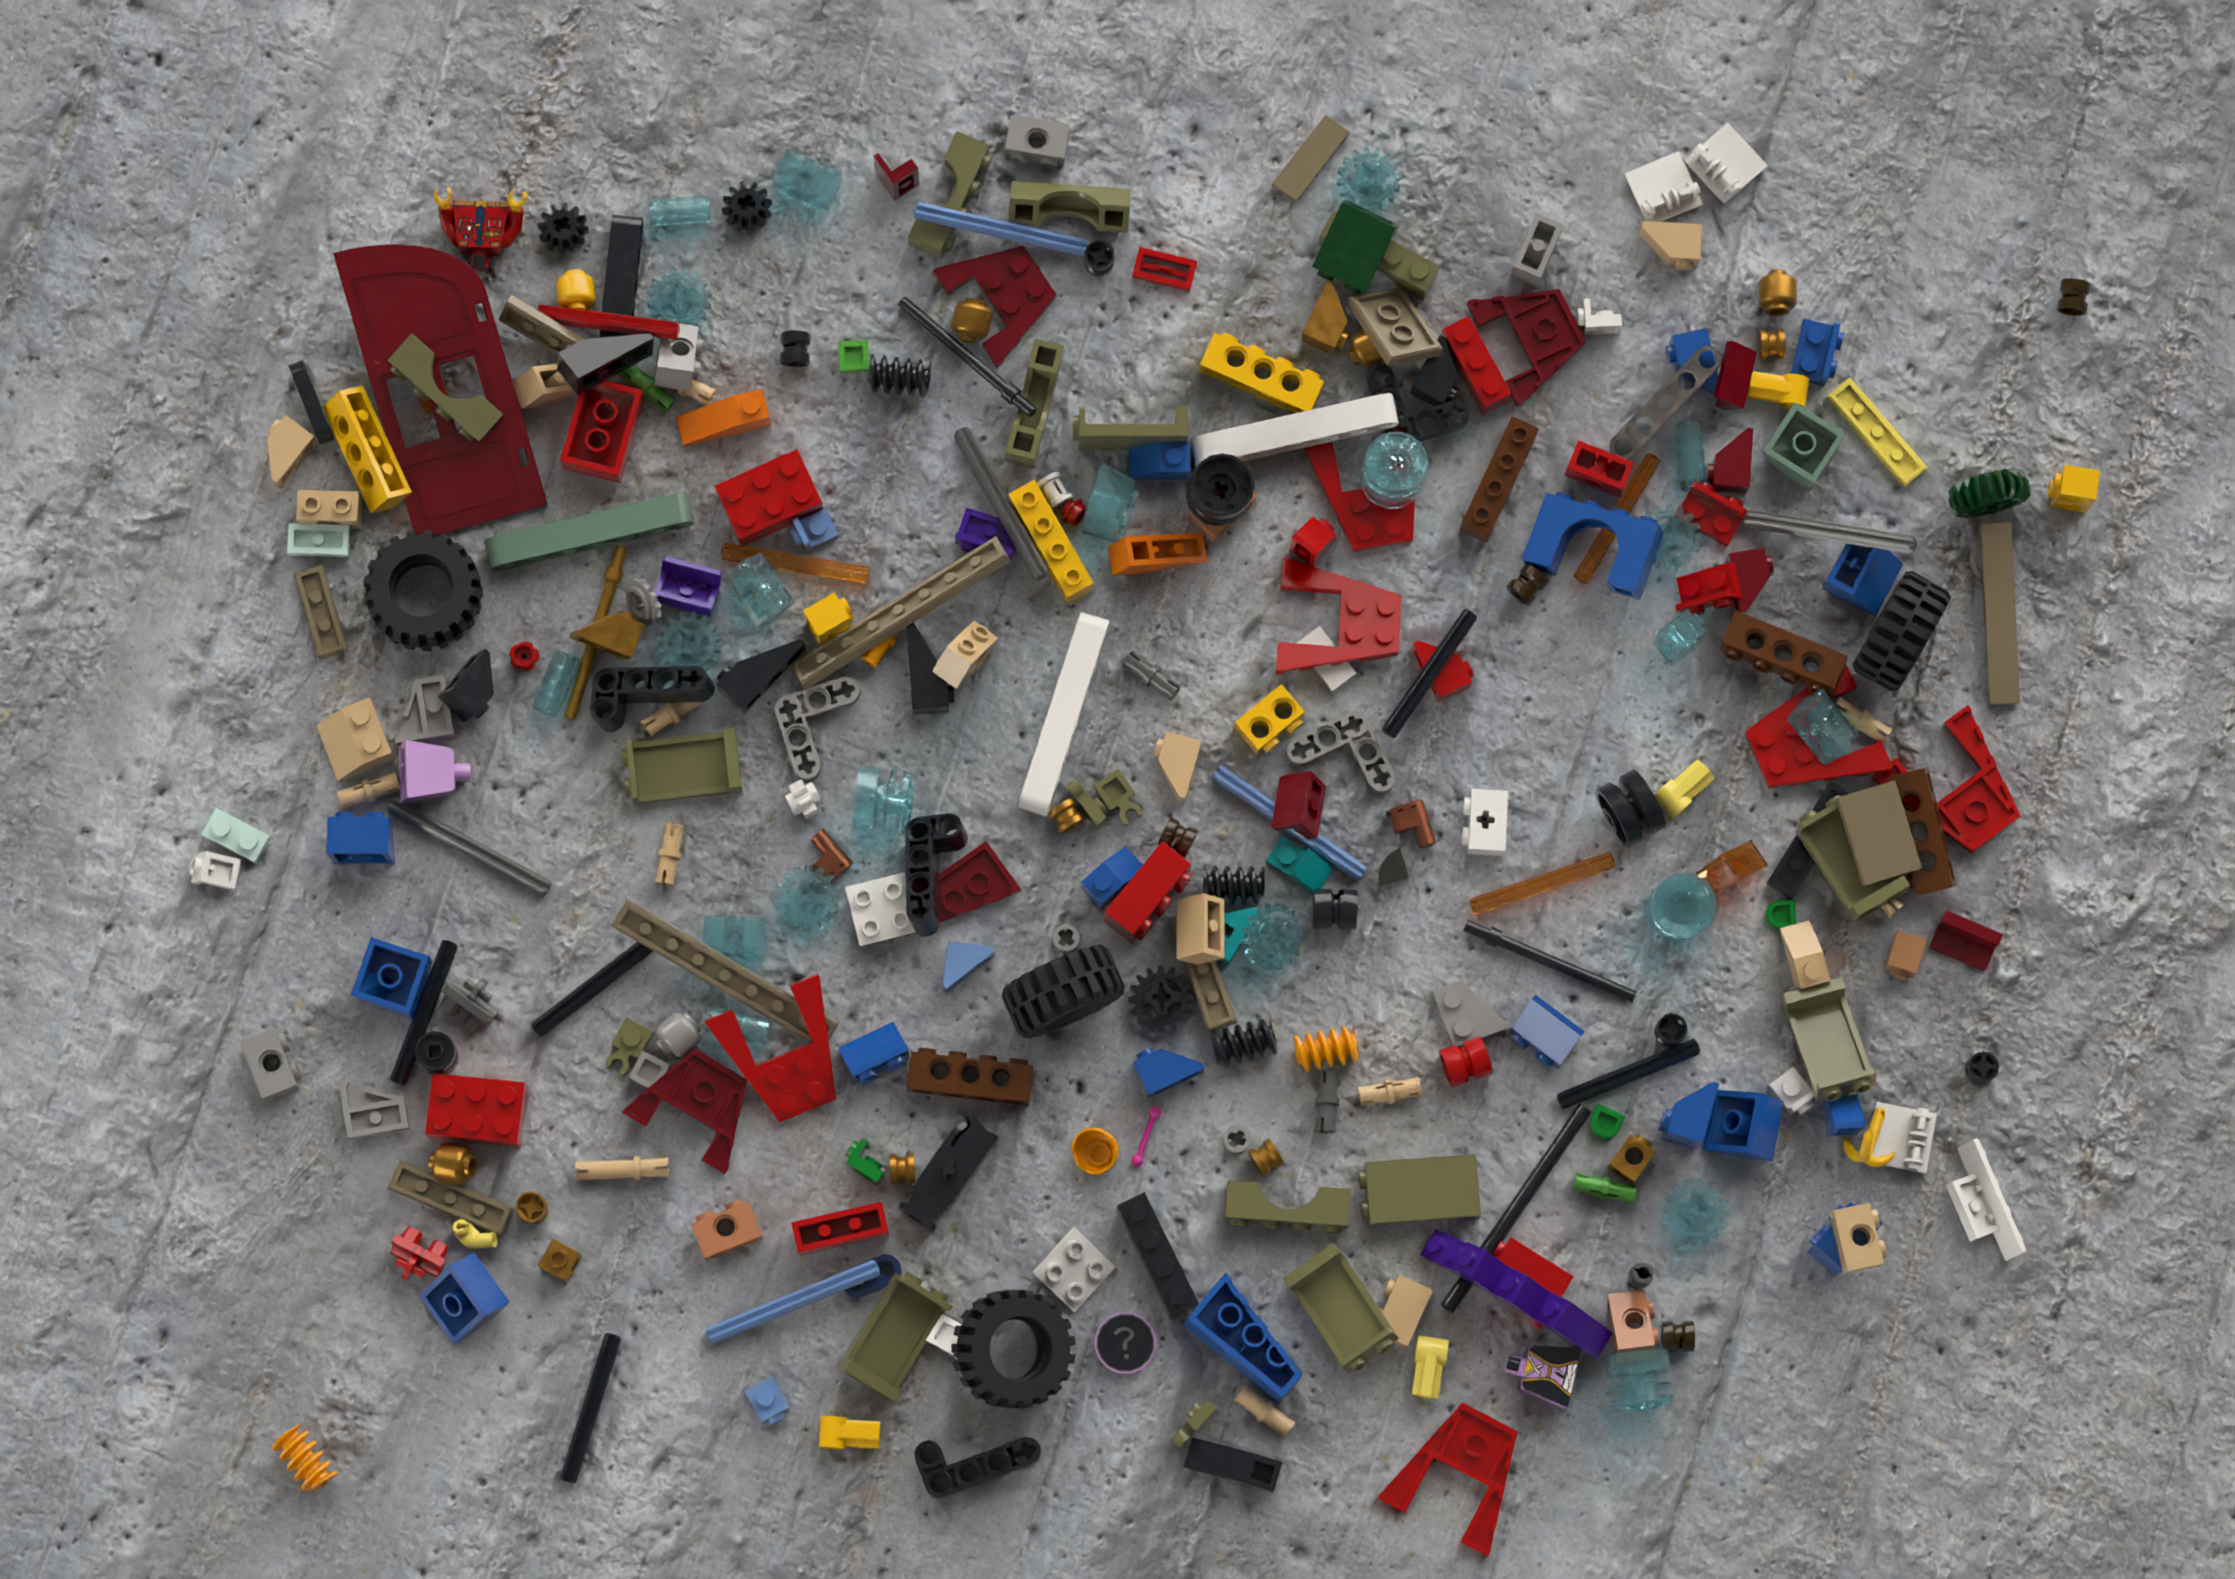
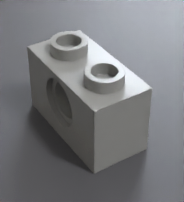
M1011 115L1005 146V157L1018 164H1027L1028 161L1038 162L1040 166L1049 169H1055L1057 166L1064 167L1070 124ZM1039 138L1045 142V145L1042 148L1035 149L1029 145V142Z
M1536 213L1514 262L1510 276L1538 287L1560 238L1564 224Z
M679 323L680 333L677 339L659 338L654 386L690 391L692 379L698 380L700 362L695 361V356H701L703 339H697L698 326Z
M273 1028L240 1042L260 1095L265 1102L300 1089L298 1080L302 1079L296 1062L290 1064L286 1052L291 1051L285 1034L279 1035L276 1029ZM271 1057H278L281 1061L280 1067L274 1072L266 1071L265 1064L267 1060Z

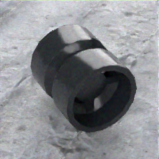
M1314 889L1313 928L1330 929L1333 924H1336L1339 929L1356 930L1357 890L1340 889L1338 894H1334L1332 889Z
M432 1031L425 1033L419 1038L415 1046L417 1061L431 1075L433 1073L449 1074L458 1063L459 1054L457 1047L449 1036L442 1032Z

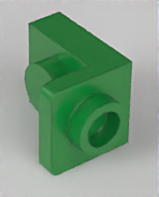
M863 1137L859 1143L854 1140L845 1153V1156L848 1158L846 1161L847 1167L878 1186L884 1177V1172L880 1170L882 1165L868 1155L865 1159L861 1157L869 1144L866 1138Z

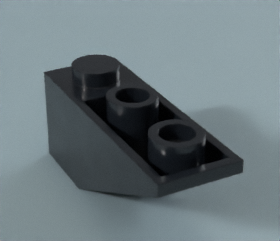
M1192 1437L1183 1467L1273 1494L1283 1462Z

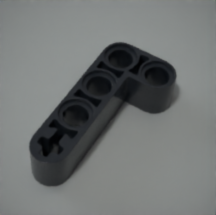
M698 666L603 668L593 678L590 713L601 729L606 732H615L624 724L626 704L704 702L713 696L715 684L706 671ZM674 680L671 687L663 689L668 681ZM645 681L641 688L634 690L637 683ZM610 682H615L611 689L605 690ZM613 710L608 718L602 719L607 711Z
M952 813L916 817L910 820L905 828L906 913L914 931L923 937L935 934L940 927L939 853L961 850L968 842V834L961 819ZM951 830H956L955 833L947 835ZM927 833L923 838H917L919 835ZM928 860L924 865L917 866L921 861ZM922 888H928L925 892L918 893Z
M1024 1437L947 1466L940 1446L934 1441L927 1440L918 1444L914 1455L926 1491L932 1498L940 1500L1029 1468L1038 1462L1041 1450L1036 1440ZM1027 1444L1029 1448H1035L1036 1451L1032 1453L1031 1460H1027L1025 1456L1015 1459L1018 1465L1012 1467L1011 1457L1006 1450L1012 1448L1014 1455L1022 1451V1445ZM926 1447L934 1448L938 1454L935 1462L931 1464H926L920 1459V1452ZM1002 1455L1007 1461L1006 1467L1001 1471L992 1470L989 1466V1460L992 1456ZM970 1465L976 1468L978 1474L974 1481L964 1482L960 1478V1470L964 1466ZM941 1476L947 1479L948 1488L943 1493L934 1492L930 1487L933 1478Z

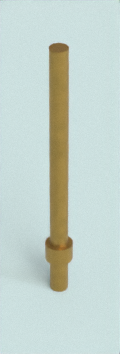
M616 545L611 565L606 567L603 577L606 581L593 622L607 616L617 584H621L624 574L622 567L628 548L625 546ZM588 645L585 646L564 717L567 719L576 720L597 649Z

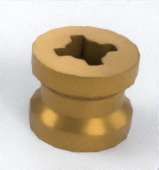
M1777 329L1775 332L1759 330L1758 353L1760 360H1766L1769 356H1775L1778 359L1785 358L1786 339L1784 329Z
M1074 798L1067 799L1048 812L1050 819L1055 820L1058 824L1057 830L1060 835L1071 831L1086 820L1084 814L1076 809Z
M1269 1138L1263 1141L1262 1146L1258 1149L1252 1148L1248 1151L1252 1162L1263 1177L1269 1174L1270 1169L1281 1167L1285 1164L1280 1153Z
M908 1153L904 1157L889 1154L891 1185H897L900 1181L916 1184L914 1153Z

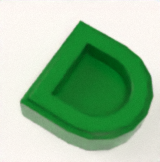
M1795 899L1775 900L1768 905L1764 918L1771 929L1780 931L1779 928L1796 924Z
M1598 1103L1590 1119V1130L1598 1139H1611L1620 1130L1626 1116Z

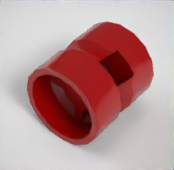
M1480 1036L1464 1041L1462 1048L1453 1045L1439 1050L1445 1075L1452 1088L1467 1083L1470 1076L1479 1079L1493 1074L1489 1055Z

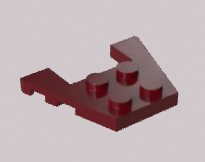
M1024 246L945 265L933 270L934 276L947 295L975 279L1007 326L982 343V347L997 368L1002 365L1013 348L1015 349L1021 338L1037 322L1056 298L1055 291Z
M1560 289L1522 293L1518 296L1509 297L1496 296L1492 297V299H1471L1466 302V306L1477 328L1500 317L1507 316L1532 366V369L1506 380V384L1512 393L1511 396L1517 407L1522 405L1586 344V340Z
M694 1048L624 1108L622 1114L646 1127L661 1101H665L716 1132L701 1161L726 1174L747 1079Z

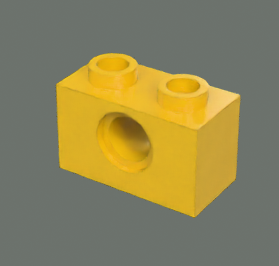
M835 592L803 610L805 624L819 646L850 628L851 621L853 620L851 615L853 612L844 597L838 599Z

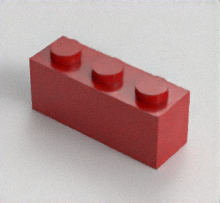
M1467 316L1442 329L1441 336L1446 339L1452 361L1482 416L1509 403L1512 393L1470 317Z
M882 1202L791 1222L799 1256L890 1236Z

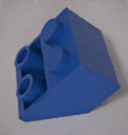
M1845 544L1822 589L1876 617L1903 563L1889 550Z
M894 1022L838 1048L854 1085L860 1082L862 1086L868 1085L879 1079V1073L889 1069L890 1073L895 1072L906 1066L905 1061L910 1059L909 1050Z

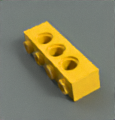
M1214 332L1201 360L1199 372L1293 414L1314 409L1324 386V380L1320 379L1321 376L1318 373L1309 369L1301 371L1294 368L1293 363L1285 358L1277 357L1274 359L1265 355L1266 352L1258 346L1249 345L1247 347L1238 343L1239 340L1228 333L1220 335ZM1231 356H1239L1244 363L1239 367H1232L1228 364L1227 360ZM1259 368H1266L1270 371L1271 376L1267 379H1259L1254 372ZM1287 380H1293L1298 384V389L1292 392L1287 391L1283 388L1282 383Z
M363 386L340 390L322 408L370 513L395 508L412 491Z
M1033 480L1009 493L1008 499L1066 604L1068 605L1094 590V583L1036 481Z

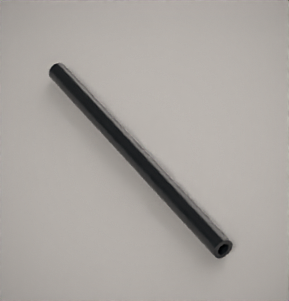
M1578 1104L1480 1248L1493 1254L1500 1241L1505 1239L1591 1114L1588 1108ZM1459 1277L1440 1305L1447 1311L1454 1313L1473 1284Z

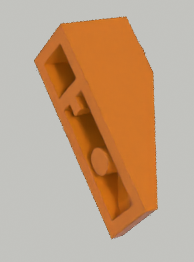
M763 389L734 395L676 417L683 447L771 426Z
M1202 532L1127 536L1107 547L1113 576L1143 574L1196 565L1208 561Z

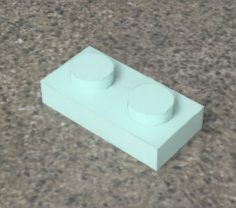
M289 523L287 554L289 556L349 557L351 528L349 525Z
M215 808L201 833L203 837L257 864L271 838L262 831L218 808Z

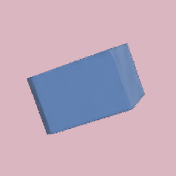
M948 941L943 978V989L946 993L995 957L993 948L991 946Z

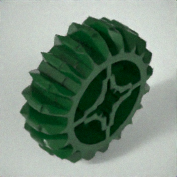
M2005 468L2003 470L1985 472L1984 474L1975 475L1974 477L1966 478L1964 481L1957 482L1948 491L1950 508H1952L1956 517L1974 518L2021 505L2031 495L2029 490L2030 484L2023 470Z

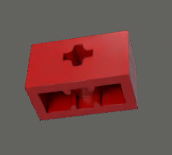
M1578 440L1564 476L1620 498L1634 462Z

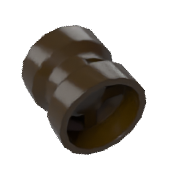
M2062 279L2060 283L2062 298L2058 300L2057 311L2071 316L2086 315L2088 303L2085 300L2086 296L2090 293V283L2081 279Z
M1526 563L1520 569L1518 578L1512 579L1506 588L1518 601L1529 606L1535 600L1537 591L1543 590L1549 582L1539 570Z
M1171 817L1159 839L1158 845L1163 841L1185 858L1197 836L1198 830L1192 827L1185 828L1180 825L1178 820Z
M1662 1321V1352H1673L1675 1349H1682L1684 1352H1694V1322L1683 1321L1681 1324H1674L1672 1321Z

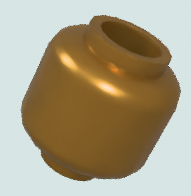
M1776 269L1769 271L1768 275L1763 276L1758 282L1759 306L1771 316L1789 314L1790 310L1797 305L1796 279L1786 274L1784 270Z
M965 298L964 302L956 304L951 322V330L959 334L958 340L975 344L976 339L987 337L993 317L992 310L987 308V302Z
M1364 329L1351 336L1350 343L1352 348L1348 349V353L1355 365L1362 363L1365 368L1369 369L1376 363L1384 362Z
M442 1143L436 1152L431 1153L429 1169L433 1170V1175L438 1182L462 1185L474 1177L477 1169V1158L466 1145Z

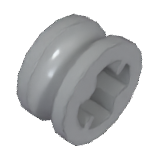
M1060 925L1053 932L1054 946L1061 952H1073L1080 944L1079 932L1072 925ZM1062 931H1065V934H1067V931L1073 933L1072 940L1074 943L1068 946L1066 943L1065 946L1059 944L1061 941L1059 934Z
M1235 1125L1225 1131L1223 1145L1229 1153L1241 1154L1250 1145V1134L1246 1128ZM1240 1132L1244 1135L1242 1140H1245V1144L1243 1146L1238 1144L1234 1148L1230 1145L1232 1140H1228V1136L1230 1134L1236 1135Z

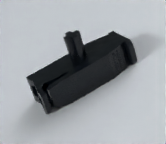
M968 1110L963 1115L970 1122V1127L968 1128L967 1123L963 1121L950 1132L917 1179L916 1184L913 1186V1191H911L908 1204L902 1202L899 1205V1209L933 1233L937 1229V1225L934 1223L939 1221V1218L943 1217L953 1207L999 1141L998 1136L987 1131L974 1114Z

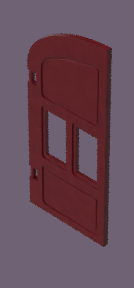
M373 245L333 253L384 431L412 491L404 500L413 531H416L417 535L424 534V530L434 531V534L438 536L547 505L548 503L488 295L476 271L467 263L451 254L416 245ZM482 303L487 320L479 322L475 305ZM411 334H414L436 354L433 364V378L438 389L445 395L447 393L439 365L474 356L485 398L504 415L481 443L476 439L470 442L461 433H458L454 419L452 418L447 422L435 411L438 405L429 398L440 439L405 448L386 380L396 378L389 370L393 365L388 359ZM523 448L528 461V466L521 467L517 450Z

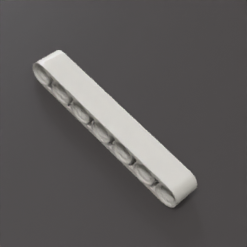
M1385 393L1202 434L1191 438L1190 442L1197 468L1199 463L1210 455L1224 453L1234 455L1242 461H1248L1393 428L1399 425L1393 394Z
M1081 612L1019 799L1018 808L1046 817L1048 815L1110 624L1109 620Z

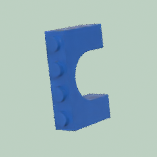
M1557 492L1556 495L1546 493L1522 558L1524 563L1532 565L1540 572L1556 576L1569 541L1577 533L1589 528L1606 529L1612 532L1618 539V552L1607 585L1613 593L1641 600L1664 535L1658 521L1648 516H1641L1640 519L1631 517L1627 511L1619 508H1613L1612 511L1601 508L1600 504L1590 500H1584V503L1574 501L1572 496L1565 493Z

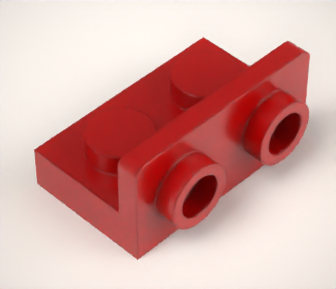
M1694 482L1674 519L1728 547L1747 509L1743 508V503L1731 496L1725 498L1717 494L1716 488L1705 482L1700 484Z
M1732 562L1677 577L1681 603L1675 605L1676 611L1687 613L1688 617L1705 614V609L1713 606L1714 609L1732 606L1731 601L1742 598L1736 565Z

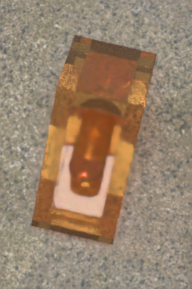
M1750 840L1719 855L1697 871L1696 874L1700 878L1704 889L1714 898L1762 870L1768 864L1753 841Z

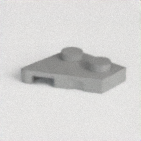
M445 675L414 680L410 691V698L403 713V720L395 737L397 745H401L405 740L420 742L455 736L451 710L438 698L447 686Z
M1462 981L1432 991L1451 1046L1461 1047L1464 1041L1479 1036L1481 1039L1509 1029L1508 1024Z
M339 1080L348 1140L410 1129L404 1097L352 1084L349 1081Z

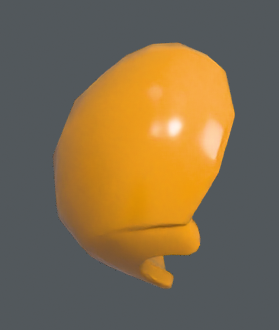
M1086 1128L1077 1133L1070 1148L1076 1165L1090 1175L1107 1173L1114 1168L1119 1157V1146L1116 1139L1102 1128Z

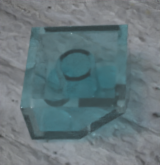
M1101 463L1083 518L1084 534L1113 543L1119 540L1120 535L1126 536L1131 514L1128 512L1129 507L1135 508L1139 496V491L1135 490L1136 481L1109 465Z

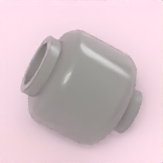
M674 1012L656 1028V1034L660 1038L656 1044L667 1056L673 1053L679 1058L684 1057L700 1042L699 1032L702 1029L686 1012L683 1014Z

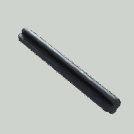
M1467 609L1461 612L1384 724L1382 731L1386 735L1395 738L1476 622L1477 616Z
M441 941L390 1076V1080L396 1084L406 1085L416 1060V1043L427 1031L458 949L457 944L452 941Z
M636 942L531 1023L532 1029L539 1037H543L652 953L653 950Z
M1695 1039L1688 1040L1557 1094V1101L1562 1109H1566L1699 1055L1700 1047Z
M612 1333L604 1335L560 1474V1479L569 1483L577 1482L621 1342V1338L618 1335Z

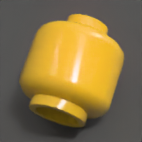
M579 269L564 272L556 282L557 305L559 307L590 310L596 301L593 278Z

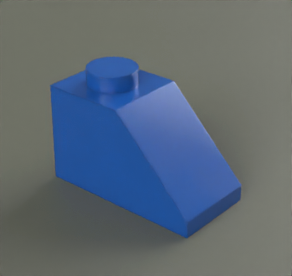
M1707 328L1671 336L1669 345L1666 346V355L1669 364L1674 363L1676 372L1699 348L1711 346ZM1705 351L1700 356V364L1704 368H1711L1715 365L1712 351ZM1716 371L1701 388L1711 394L1715 393L1719 377L1718 372ZM1688 372L1682 374V376L1695 383L1693 374Z
M1158 442L1129 449V480H1189L1190 442Z
M1124 847L1090 873L1081 882V889L1102 910L1119 895L1143 864L1127 847Z
M1152 1047L1138 1053L1136 1055L1137 1060L1133 1061V1068L1148 1099L1204 1073V1066L1201 1062L1164 1049L1154 1051Z
M1844 1094L1841 1098L1830 1102L1823 1100L1827 1137L1855 1135L1865 1128V1119L1858 1094Z

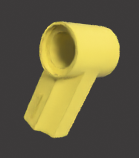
M1697 759L1675 780L1671 779L1662 786L1654 796L1659 806L1673 820L1715 778L1705 764Z
M1418 1335L1414 1356L1416 1367L1412 1396L1438 1399L1442 1368L1446 1365L1449 1340Z

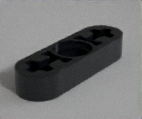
M303 360L288 365L319 444L334 440Z

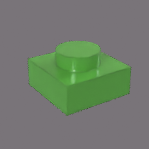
M868 340L838 341L840 374L869 372Z

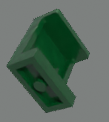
M1344 200L1336 213L1312 267L1318 270V276L1326 280L1333 281L1336 278L1345 283V289L1356 294H1360L1361 291L1366 293L1370 290L1373 278L1400 225L1355 203Z

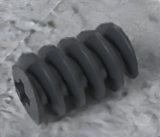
M871 354L868 383L871 384L872 391L876 393L881 385L886 394H889L894 386L897 395H901L906 387L908 396H913L918 388L920 397L925 398L930 387L932 361H930L927 368H924L922 359H919L916 366L912 367L911 359L907 358L904 365L900 366L899 358L895 357L890 365L888 364L887 356L883 355L880 363H876L875 355Z
M1205 865L1203 866V893L1215 895L1222 899L1228 896L1231 905H1234L1237 896H1240L1243 905L1247 904L1250 896L1253 897L1255 905H1259L1261 898L1264 897L1265 867L1262 866L1259 875H1256L1254 867L1250 866L1247 874L1244 875L1241 866H1237L1234 874L1231 873L1229 866L1224 867L1222 874L1219 873L1217 865H1213L1210 874L1207 873Z
M1262 1018L1258 1020L1257 1029L1249 1021L1246 1023L1245 1032L1237 1024L1234 1026L1233 1035L1227 1027L1222 1029V1038L1219 1037L1215 1030L1211 1031L1210 1034L1218 1065L1219 1060H1222L1226 1067H1230L1231 1057H1234L1238 1064H1242L1243 1054H1246L1250 1061H1254L1255 1051H1258L1261 1057L1265 1058L1266 1048H1270L1274 1055L1278 1053L1272 1023L1269 1021L1268 1026Z

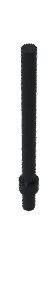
M906 296L899 301L898 306L997 389L1001 393V398L1008 404H1014L1028 417L1035 414L1037 408L1021 395L1022 391L1013 383L1008 384Z
M1467 920L1463 931L1485 940V944L1494 948L1498 945L1629 1002H1633L1637 991L1505 936L1502 934L1503 931L1491 926V929L1470 920Z

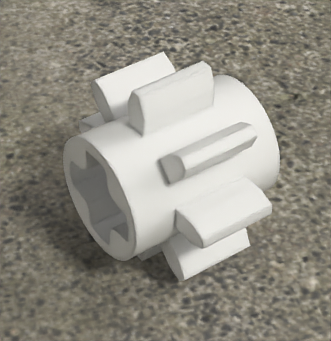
M800 779L789 785L791 793L785 795V799L795 816L803 813L806 819L818 813L816 805L821 803L822 800L812 782L804 785Z

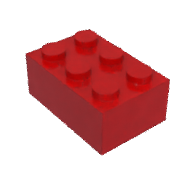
M603 381L579 394L560 458L562 468L621 484L645 400L643 390Z
M798 449L715 485L718 499L741 547L792 525V519L798 517L801 520L823 510L821 498Z
M1162 841L1105 910L1104 922L1131 944L1137 938L1142 941L1152 929L1153 918L1156 915L1161 918L1171 906V896L1175 892L1181 894L1190 883V877L1192 876L1190 874L1191 863Z
M433 1073L425 1134L429 1139L521 1148L528 1087L525 1082Z

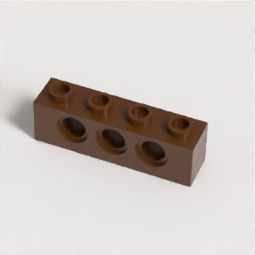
M1511 417L1464 516L1460 531L1487 543L1533 446L1539 428L1516 417Z
M1735 610L1722 639L1720 649L1727 658L1733 661L1740 662L1744 660L1753 664V668L1760 672L1769 673L1771 671L1780 675L1783 681L1793 685H1797V683L1809 687V691L1819 696L1827 694L1833 697L1848 660V656L1737 610ZM1758 640L1763 646L1760 649L1754 650L1748 647L1747 642ZM1779 651H1785L1790 654L1791 658L1787 661H1780L1775 657V654ZM1809 662L1815 663L1819 670L1810 673L1803 668V665Z
M1929 767L1889 776L1890 782L1896 781L1919 860L1923 853H1928L1933 856L1935 862L1931 870L1921 868L1907 873L1911 890L1916 889L1917 895L1957 886ZM1909 794H1915L1920 799V806L1916 811L1908 809L1905 804L1906 797ZM1917 823L1923 824L1927 829V836L1924 840H1918L1913 836L1912 830Z
M918 1048V1052L911 1051L907 1092L1029 1106L1033 1066L1028 1065L1027 1060L1010 1058L1009 1063L998 1062L997 1057L991 1055H979V1059L967 1058V1053L949 1051L948 1056L936 1054L937 1050L931 1048ZM937 1065H944L948 1068L949 1074L946 1078L938 1080L932 1076V1069ZM973 1068L978 1071L980 1076L976 1082L967 1083L962 1079V1073L966 1069ZM998 1072H1005L1009 1075L1010 1081L1006 1086L999 1087L993 1083V1076Z

